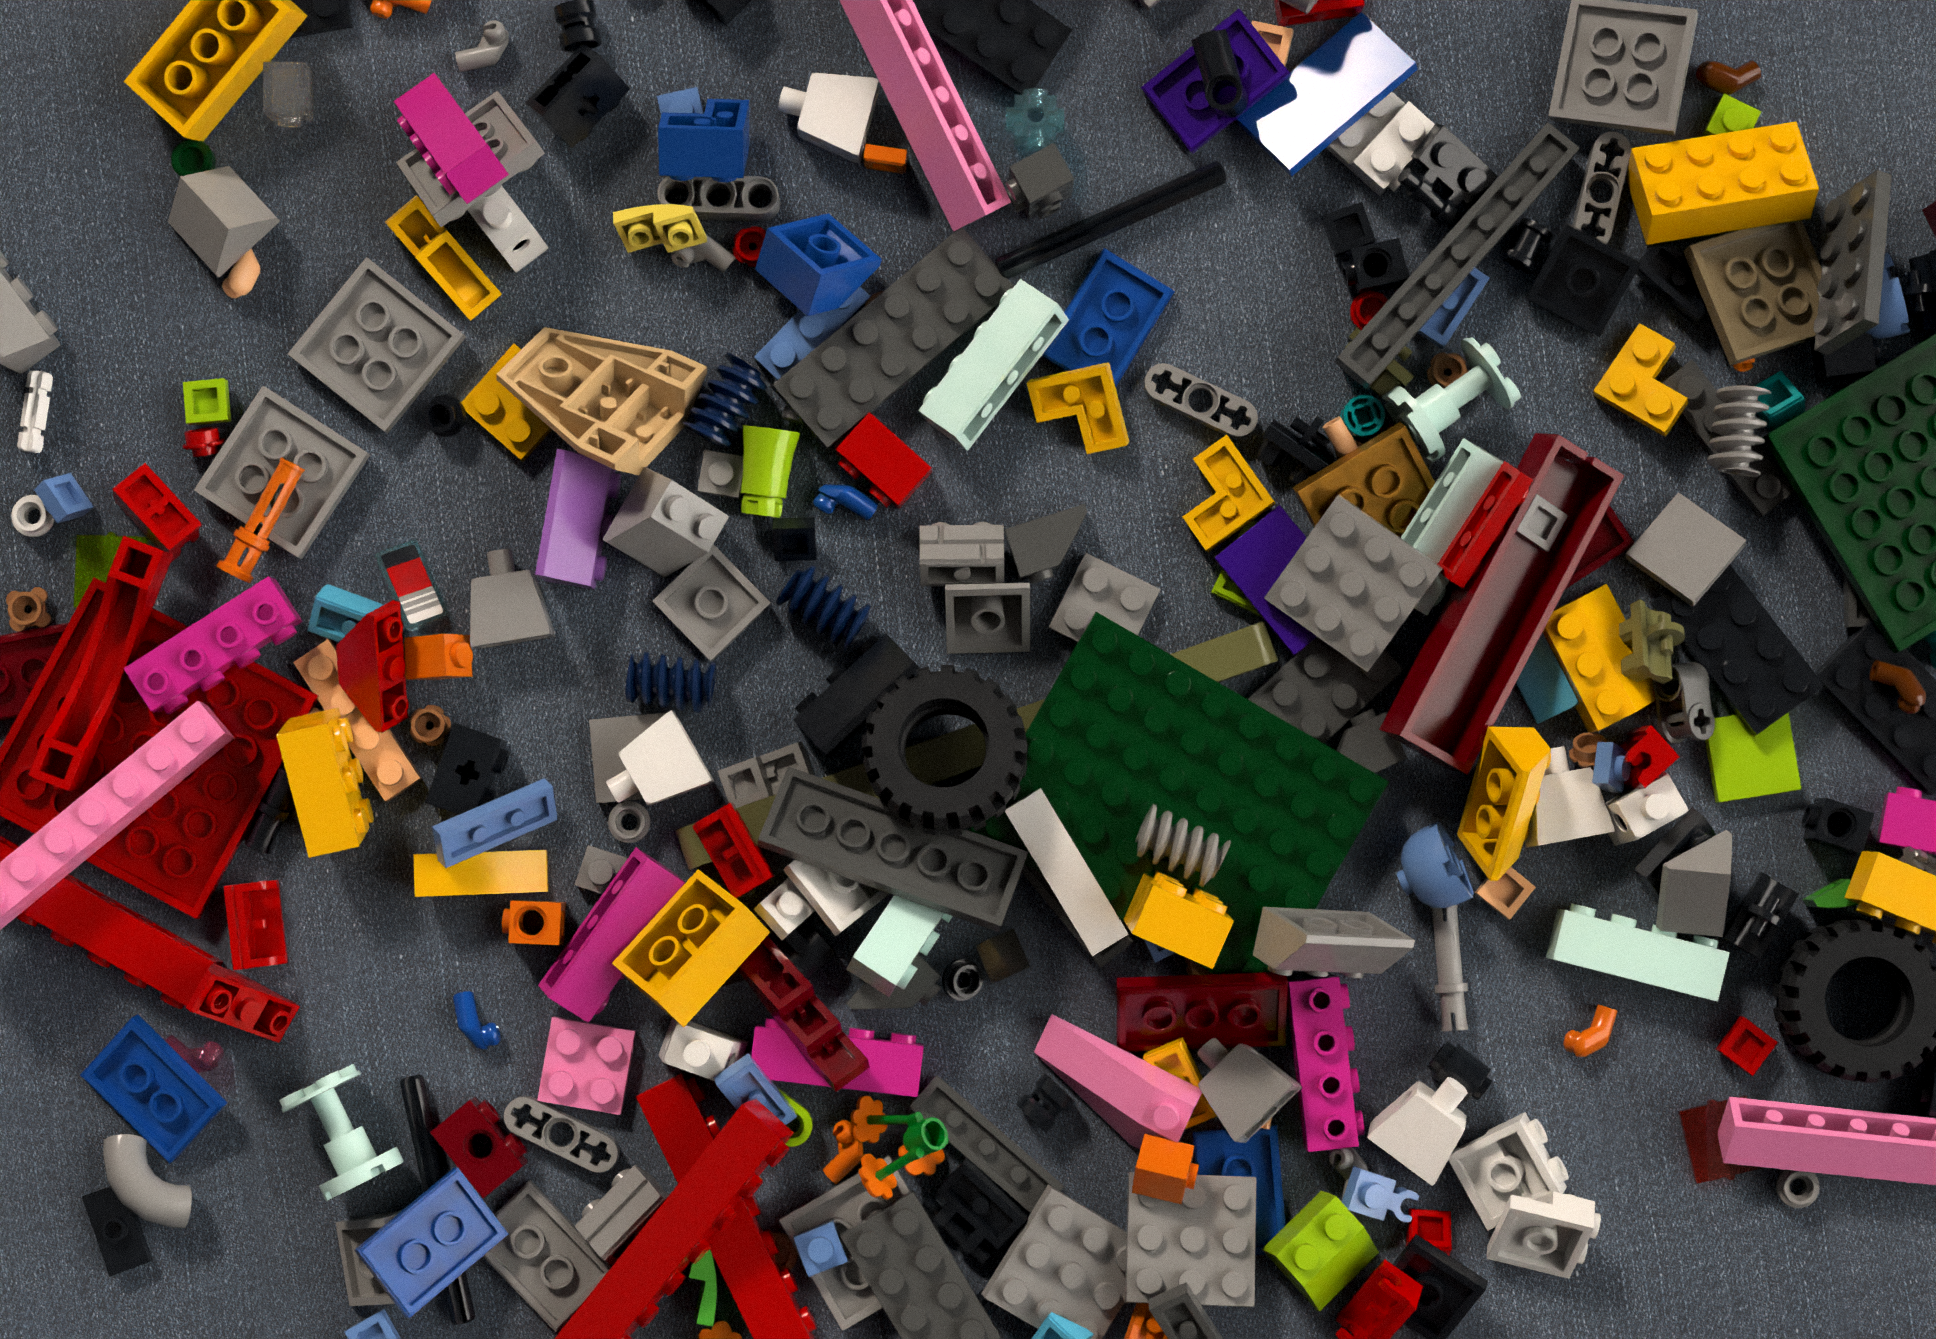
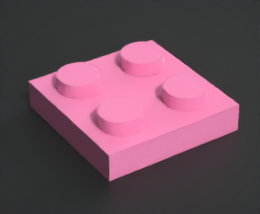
M552 1017L537 1101L621 1115L636 1030Z

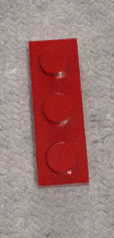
M1506 461L1503 462L1438 562V565L1443 567L1440 572L1443 576L1464 588L1468 580L1472 579L1479 572L1483 557L1491 545L1497 542L1503 535L1505 523L1515 508L1519 507L1527 498L1529 487L1533 482L1532 478Z

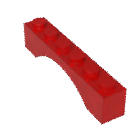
M123 535L107 575L101 607L85 655L64 702L42 739L28 776L67 791H81L127 675L123 668L130 665L174 554Z

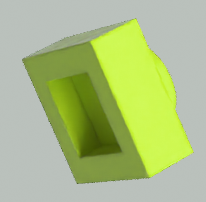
M1723 94L1703 134L1709 136L1752 129L1762 111L1727 94Z
M220 378L183 382L186 424L191 426L231 422L228 380Z

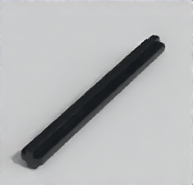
M1215 161L1004 254L995 260V265L1003 277L1007 279L1012 278L1220 186L1226 182V173L1220 162Z
M413 1075L401 1079L400 1086L423 1192H425L440 1180L445 1173L438 1142L430 1133L435 1127L424 1077L422 1075ZM465 1271L445 1288L451 1322L454 1325L469 1323L475 1319L474 1306Z

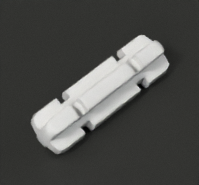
M34 370L29 371L27 375L26 387L29 388V393L24 395L20 422L23 432H19L17 442L18 449L24 452L40 453L43 448L44 436H41V430L46 428L50 397L46 395L47 391H51L53 381L52 375L47 372Z

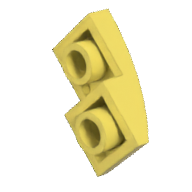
M659 204L613 212V224L628 253L661 243L664 244L667 253L707 242L705 231L692 206Z

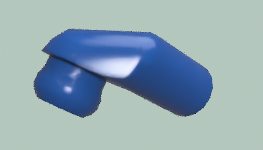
M825 484L817 490L819 494L813 500L814 506L826 514L832 513L836 504H840L865 520H869L878 506L876 501L850 485Z
M465 991L455 994L453 1001L459 1030L476 1048L488 1049L490 1045H498L501 1041L499 1028L492 1022L484 1026L478 1019L473 992Z

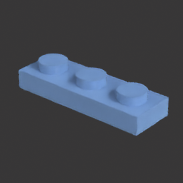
M859 287L837 309L811 316L798 311L754 356V359L770 375L778 380L855 316L865 306L871 296Z
M544 778L432 826L438 861L445 868H448L558 820L553 786Z

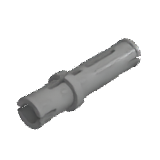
M1458 905L1446 908V922L1444 921L1443 908L1430 907L1432 909L1438 985H1434L1435 994L1439 993L1441 1031L1453 1030L1452 1013L1455 1014L1456 1031L1469 1029L1464 992L1468 991V983H1463L1457 913Z

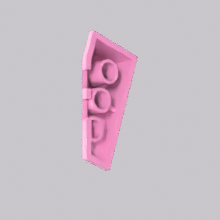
M1053 1014L1050 1016L1034 1051L1045 1064L1130 1145L1138 1149L1141 1148L1144 1134L1179 1142L1202 1095L1199 1087L1157 1066L1151 1065L1145 1060Z

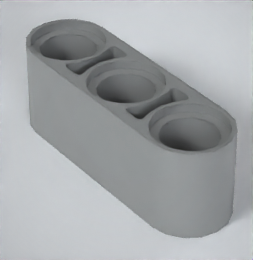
M667 176L660 182L657 190L660 204H669L667 197L673 189L683 188L689 192L688 199L681 205L692 206L699 220L764 222L774 218L779 212L781 205L778 189L774 182L761 176H744V178H736V180L731 182H717L711 177H694L688 181H676ZM718 189L726 190L731 194L728 203L721 207L712 206L708 202L711 193ZM761 190L769 192L772 195V201L768 206L756 208L750 204V198L755 192Z

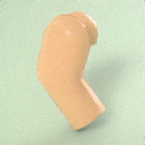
M252 248L234 264L228 278H225L222 283L223 291L231 298L236 299L242 295H247L252 290L260 274V265Z
M1341 417L1330 420L1322 427L1334 447L1338 460L1363 445L1362 442L1354 440Z

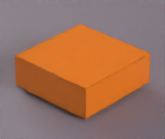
M871 144L865 145L864 165L866 169L899 174L906 173L908 160L906 149Z

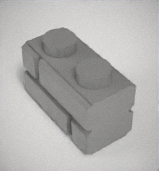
M937 522L931 526H920V586L1004 583V525H992L988 522H978L973 525H949L944 522Z
M636 1165L631 1169H625L618 1173L612 1181V1188L601 1199L590 1202L582 1211L583 1218L575 1225V1228L590 1243L589 1245L600 1258L614 1265L669 1196L651 1174Z

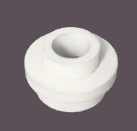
M38 495L22 497L12 509V523L16 530L23 535L39 537L47 533L53 526L54 518L47 512ZM33 509H38L41 514L40 520L35 524H31L28 520V515Z

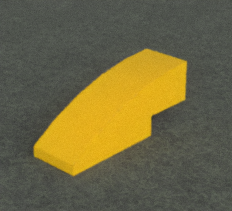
M417 195L385 221L470 321L502 295L444 226L440 227Z
M547 850L482 852L448 868H445L438 861L437 854H413L415 897L549 892Z

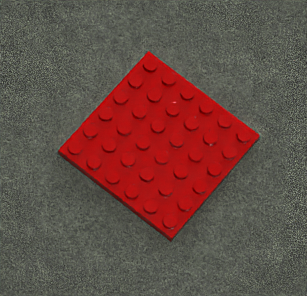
M93 577L0 747V816L35 834L196 701L208 705L235 738L85 860L195 919H199L255 818L260 802L268 794L278 773V768L284 764L276 736L289 718L310 713L315 707L319 695L254 661L240 669L235 664L222 673L225 679L221 683L204 692L199 687L186 696L189 700L186 705L167 715L164 710L160 713L151 712L128 675H126L81 791H67L28 776L42 739L75 679L95 627L106 582ZM153 608L131 663L189 626Z

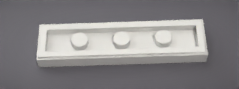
M1038 788L1008 806L1005 813L1091 955L1094 956L1129 935L1042 789Z

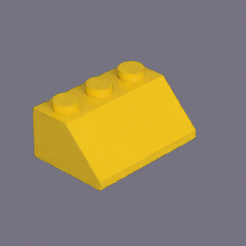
M1607 584L1555 609L1543 630V634L1579 702L1575 707L1588 732L1600 731L1655 701L1652 678L1635 682L1622 674L1621 660L1633 653V647L1623 643L1619 636V624L1626 619Z
M1488 726L1457 836L1490 881H1498L1519 858L1523 842L1526 841L1529 835V822L1534 806L1537 805L1540 798V786L1544 772L1551 762V748L1534 727Z

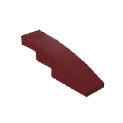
M766 936L737 969L789 1038L832 1089L837 1092L870 1068L868 1059L842 1031L840 1021L815 995L813 985L772 940Z

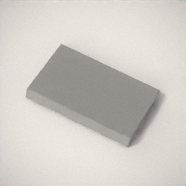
M530 1180L495 1214V1217L509 1235L483 1257L541 1318L557 1332L574 1315L613 1265L600 1258L589 1245L590 1243L575 1228V1225Z

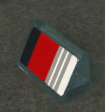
M417 539L374 554L393 600L400 602L401 619L407 631L414 632L450 616Z

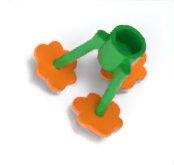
M867 1095L861 1096L856 1104L857 1110H853L850 1115L854 1126L853 1136L858 1142L868 1141L869 1143H877L880 1137L879 1133L885 1132L888 1125L909 1126L903 1137L904 1144L898 1149L900 1158L887 1165L884 1159H876L869 1153L861 1157L862 1167L859 1169V1176L864 1187L872 1197L882 1196L884 1199L891 1198L893 1195L892 1189L897 1186V1180L893 1173L902 1167L912 1176L920 1175L922 1172L926 1176H931L936 1172V1165L943 1162L945 1157L943 1148L949 1142L948 1133L943 1122L934 1117L924 1119L920 1112L910 1115H885L882 1113L883 1103L880 1100H873Z

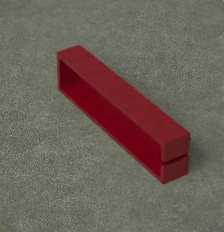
M1534 434L1517 469L1533 479L1527 498L1519 507L1515 508L1505 523L1503 535L1497 542L1491 545L1483 557L1479 572L1472 579L1468 580L1464 588L1455 584L1379 728L1381 732L1445 769L1468 775L1483 746L1488 726L1493 727L1622 482L1623 474L1596 457H1586L1588 452L1559 434ZM1536 494L1568 515L1549 552L1540 550L1516 534Z

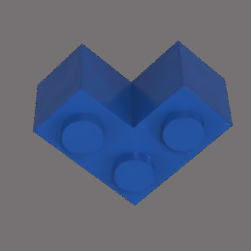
M707 99L704 114L662 112L658 125L659 176H670L671 179L676 181H688L694 177H711L717 182H731L736 180V178H744L750 147L749 100Z

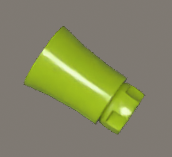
M742 425L744 455L740 493L745 494L742 499L741 513L780 518L783 508L782 498L786 499L790 470L800 432Z

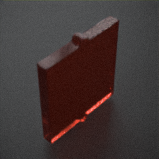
M1747 1095L1738 1096V1098H1747ZM1709 1099L1705 1105L1678 1111L1695 1183L1697 1184L1724 1177L1733 1180L1736 1174L1765 1168L1723 1163L1718 1130L1728 1099L1718 1102L1714 1099Z

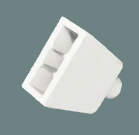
M812 73L807 92L783 87L778 111L800 116L797 132L798 136L803 140L860 164L880 91V83L878 79L872 77Z
M502 185L496 193L483 197L467 209L515 273L548 249V246ZM528 239L522 247L513 250L518 243Z
M671 710L618 753L626 770L607 780L606 784L618 803L640 792L646 804L653 805L714 782L676 713Z
M1565 746L1551 748V762L1549 767L1545 769L1540 786V798L1537 805L1534 806L1529 822V835L1525 841L1526 848L1615 832L1601 790L1592 783L1593 770L1591 767L1570 771Z
M1666 771L1660 774L1646 788L1627 790L1606 802L1615 832H1610L1608 835L1615 846L1632 842L1689 811ZM1618 815L1624 821L1627 829H1625L1620 823Z
M672 1018L660 1049L659 1057L662 1062L715 1081L713 1077L743 1057L748 1042L689 1021L683 1028Z
M1447 1077L1436 1092L1423 1082L1418 1081L1372 1120L1367 1138L1433 1186L1465 1130L1467 1116L1456 1107L1468 1092L1462 1084L1451 1077Z

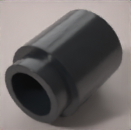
M1449 1041L1443 1044L1427 1066V1068L1435 1073L1433 1078L1441 1084L1447 1077H1451L1462 1084L1468 1092L1463 1099L1464 1102L1471 1096L1478 1101L1492 1083V1080L1487 1077L1491 1068L1460 1044L1454 1046Z

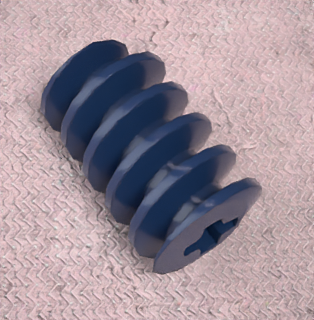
M726 352L725 357L732 367L719 365L716 368L723 381L710 379L707 382L714 395L700 394L698 399L705 407V410L691 408L689 413L696 421V424L682 422V424L715 445L730 447L732 443L724 434L725 431L740 432L741 429L733 420L734 417L748 419L750 415L742 406L743 403L757 405L759 402L751 390L755 388L766 391L768 387L760 378L761 373L737 356Z
M812 565L803 572L798 569L785 585L775 603L780 606L791 599L788 611L791 615H795L805 609L802 622L808 625L818 618L816 632L821 635L832 628L829 641L832 644H836L846 638L843 649L845 652L866 623L871 606L866 604L856 611L854 609L857 599L856 595L853 594L842 601L840 599L843 590L842 585H838L831 591H828L829 576L825 575L815 582L813 580L815 566Z
M644 652L639 663L634 661L632 653L626 679L627 702L634 703L641 692L644 705H651L656 695H658L660 707L667 708L674 697L677 710L684 711L689 700H691L693 711L696 713L702 711L706 702H708L710 709L715 686L716 663L711 662L706 672L703 673L701 672L699 660L694 659L689 670H685L682 657H678L672 668H670L667 664L666 655L661 654L656 665H651L649 652Z

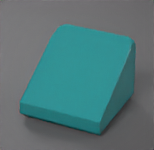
M1782 371L1755 385L1756 387L1771 391L1770 394L1758 396V401L1769 405V410L1757 412L1759 418L1767 422V427L1765 428L1769 432L1806 411L1804 396Z

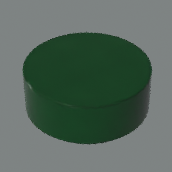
M186 139L174 148L171 155V164L179 176H185L215 169L216 158L211 148L204 142Z

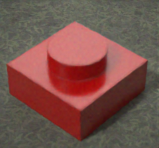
M1740 1016L1715 1050L1748 1075L1754 1076L1778 1042L1747 1018Z

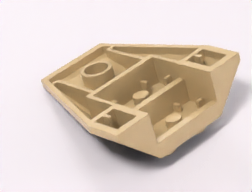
M544 327L496 375L499 383L578 453L614 470L639 476L643 468L647 467L685 427L682 422H687L690 415L689 411L693 408L707 375V366L670 350Z

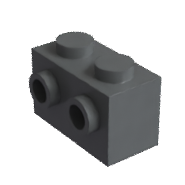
M1052 143L1009 167V179L1006 182L1008 189L1006 192L1012 202V207L1017 213L1023 210L1028 220L1036 215L1041 220L1062 208L1060 202L1072 196L1074 177L1055 143Z

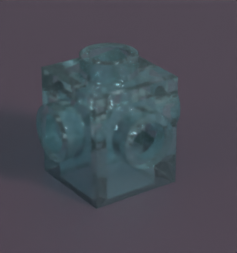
M1040 88L1024 89L1023 95H1015L1014 107H1006L1005 132H1013V145L1022 146V149L1027 151H1039L1055 143L1056 133H1064V108L1056 107L1057 95H1048V90ZM1043 113V119L1040 122L1034 123L1028 119L1027 114Z

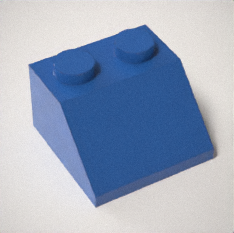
M828 213L767 228L755 270L772 287L788 298L799 311L807 316L839 308L876 271L882 259Z

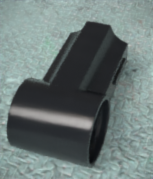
M1226 29L1200 34L1191 41L1205 86V98L1218 115L1225 118H1234L1246 109L1248 94L1242 84L1228 32ZM1229 86L1236 88V97L1231 103L1225 105L1217 103V95L1221 89Z
M759 915L757 916L760 922L770 931L767 936L808 981L838 955L824 937L813 926L810 928L804 921L786 938L781 940Z

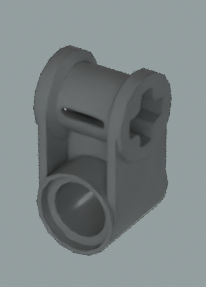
M1696 662L1671 664V681L1661 684L1652 679L1658 716V732L1668 744L1672 745L1681 743L1686 738H1693L1697 741L1707 740L1712 736L1715 728L1708 672L1703 665ZM1702 720V724L1694 725V721ZM1678 722L1677 727L1669 726L1671 723Z

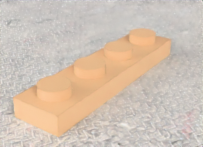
M327 639L293 662L312 692L319 695L317 700L323 709L329 710L339 707L341 718H348L353 735V742L348 743L349 748L354 756L359 759L362 768L385 802L390 801L423 779L390 729L383 733L375 731L339 685L336 647L332 640Z

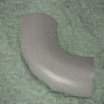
M120 1134L104 1139L103 1158L107 1181L121 1204L145 1221L172 1228H185L191 1212V1187L165 1182L153 1173L148 1165L146 1155L147 1140L143 1137Z

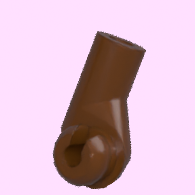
M1705 61L1698 66L1696 77L1707 88L1721 94L1731 95L1761 78V70L1754 61H1749L1736 69L1717 61Z
M1878 660L1873 663L1870 670V680L1895 687L1900 694L1897 700L1899 709L1907 714L1917 713L1920 710V706L1926 702V691L1914 673L1907 668Z

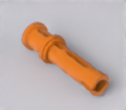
M282 457L245 527L240 526L239 529L235 530L233 535L236 539L226 558L219 560L216 565L221 570L250 584L253 580L251 573L262 552H268L270 548V541L267 538L285 508L301 474L305 471L302 467ZM280 483H283L284 486L269 514L265 516L264 513ZM262 522L263 525L260 528L258 534L255 533L254 531L257 528L258 524ZM245 548H249L242 564L239 565L238 561Z

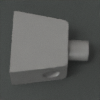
M512 549L487 552L490 576L471 579V647L478 650L555 637V631L535 573L531 570L515 572Z
M1214 1037L1206 1042L1197 1052L1198 1057L1211 1070L1199 1082L1198 1086L1235 1142L1246 1143L1302 1088L1296 1080L1249 1045L1240 1043L1228 1052Z

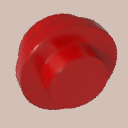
M1376 291L1359 294L1353 300L1349 311L1353 325L1362 330L1385 305L1388 299Z

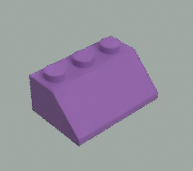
M557 449L535 575L546 582L594 590L597 580H604L607 556H601L602 539L614 520V515H610L608 512L611 498H618L621 474L615 473L616 470L582 454Z

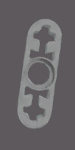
M1606 132L1600 135L1592 144L1572 224L1581 230V228H1586L1590 224L1593 212H1607V217L1601 214L1597 218L1595 230L1601 233V236L1596 238L1605 243L1609 241L1612 235L1631 154L1629 141L1618 132ZM1609 142L1615 144L1614 151L1620 153V156H1616L1611 161L1608 172H1594V167L1601 170L1605 165L1606 154L1601 152L1600 148H1605ZM1612 172H1616V173H1617V176H1614V175L1611 174V173H1612ZM1596 181L1607 183L1612 191L1610 201L1606 203L1594 201L1589 191L1591 184ZM1585 207L1593 212H1585Z
M1161 363L1150 368L1145 376L1143 386L1149 399L1224 435L1227 434L1230 438H1244L1256 427L1258 415L1255 407L1250 402L1179 368ZM1163 373L1171 376L1169 383L1179 389L1182 386V380L1190 383L1182 395L1181 404L1173 401L1178 393L1170 389H1165L1163 394L1157 393L1155 391L1156 383L1151 381L1152 377L1160 378ZM1204 390L1212 397V407L1208 411L1198 413L1190 407L1188 399L1193 391ZM1220 398L1228 401L1223 408L1230 413H1236L1239 408L1246 411L1244 418L1249 421V425L1241 424L1237 430L1231 427L1232 419L1223 414H1220L1218 422L1212 420L1211 417L1219 407Z
M532 1096L517 1097L507 1105L504 1111V1121L511 1132L592 1172H605L612 1168L619 1159V1144L613 1136L553 1106L537 1101ZM527 1104L532 1107L530 1114L539 1120L544 1119L545 1112L552 1116L543 1127L542 1137L535 1134V1131L540 1126L532 1122L525 1123L523 1127L517 1124L519 1117L513 1113L515 1108L522 1109ZM557 1122L568 1123L574 1131V1138L567 1146H559L551 1139V1128ZM582 1131L590 1134L584 1142L592 1146L599 1145L601 1141L607 1144L606 1152L611 1155L610 1160L602 1159L597 1164L592 1161L594 1154L585 1148L580 1149L579 1156L572 1152L581 1141Z

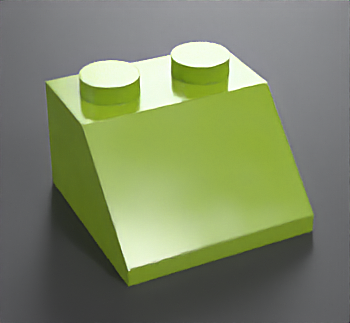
M1322 1190L1262 1248L1264 1253L1319 1312L1379 1253L1365 1227L1339 1198Z

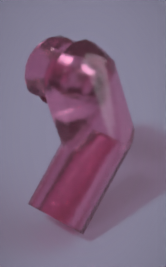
M170 1035L165 1040L197 1073L212 1071L224 1057L223 1048L214 1041L206 1042L203 1048L189 1049L174 1035Z

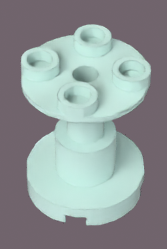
M1473 337L1461 340V348L1471 370L1444 389L1439 384H1435L1414 399L1404 388L1396 386L1382 396V399L1388 401L1384 406L1394 425L1401 422L1407 427L1414 443H1418L1422 447L1419 453L1426 463L1432 464L1445 455V447L1439 433L1460 419L1461 416L1458 409L1483 391L1487 390L1506 409L1512 408L1514 402L1521 398L1516 385L1508 377L1504 379L1496 367L1501 364V361L1488 343L1480 346Z
M354 1064L335 1071L317 1080L314 1084L279 1100L283 1113L311 1100L331 1140L323 1146L338 1176L319 1185L326 1201L404 1162L397 1146L377 1156L363 1126L356 1129L353 1128L334 1088L361 1074L359 1070H356Z

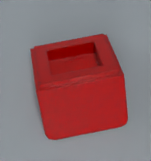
M1409 1208L1407 1215L1412 1216V1220L1407 1222L1405 1247L1417 1234L1450 1256L1452 1251L1451 1211Z

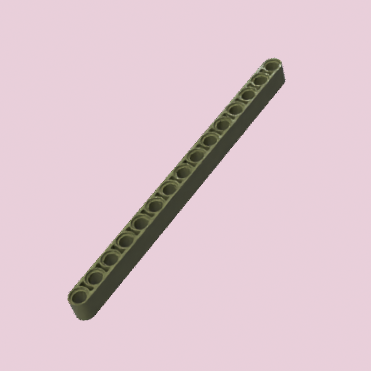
M1264 621L1170 654L1217 682H1222L1278 661ZM1044 699L1017 708L1019 716L1022 717L1025 732ZM976 724L905 748L906 762L910 771L919 781L927 785H932L982 767L986 755L985 739ZM864 763L823 777L825 780L879 798L872 788ZM776 794L736 808L757 845L758 838ZM694 823L675 830L689 870L712 863L710 856L692 827Z

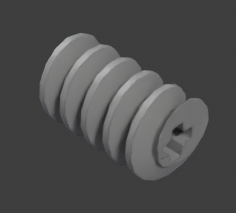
M1734 385L1720 388L1716 391V398L1724 402V404L1716 405L1713 413L1723 420L1714 422L1711 425V430L1721 437L1713 438L1709 441L1710 448L1719 453L1707 457L1708 465L1718 469L1719 472L1731 475L1760 476L1761 472L1749 467V463L1762 460L1763 455L1752 451L1751 447L1765 443L1764 438L1753 434L1754 429L1767 427V422L1757 418L1756 413L1769 410V405L1758 401V396L1770 394V390L1756 386Z
M1152 804L1135 840L1138 843L1137 856L1141 858L1149 849H1152L1153 864L1157 865L1166 856L1169 858V872H1173L1180 864H1183V878L1187 880L1195 871L1200 872L1199 886L1203 887L1218 872L1227 854L1231 840L1226 841L1218 848V834L1212 833L1203 841V827L1198 825L1188 834L1187 819L1181 818L1172 826V812L1165 811L1156 819L1157 806Z

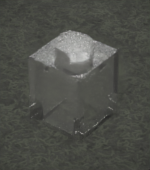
M263 62V112L271 121H275L277 126L299 127L301 126V121H313V71L306 62Z

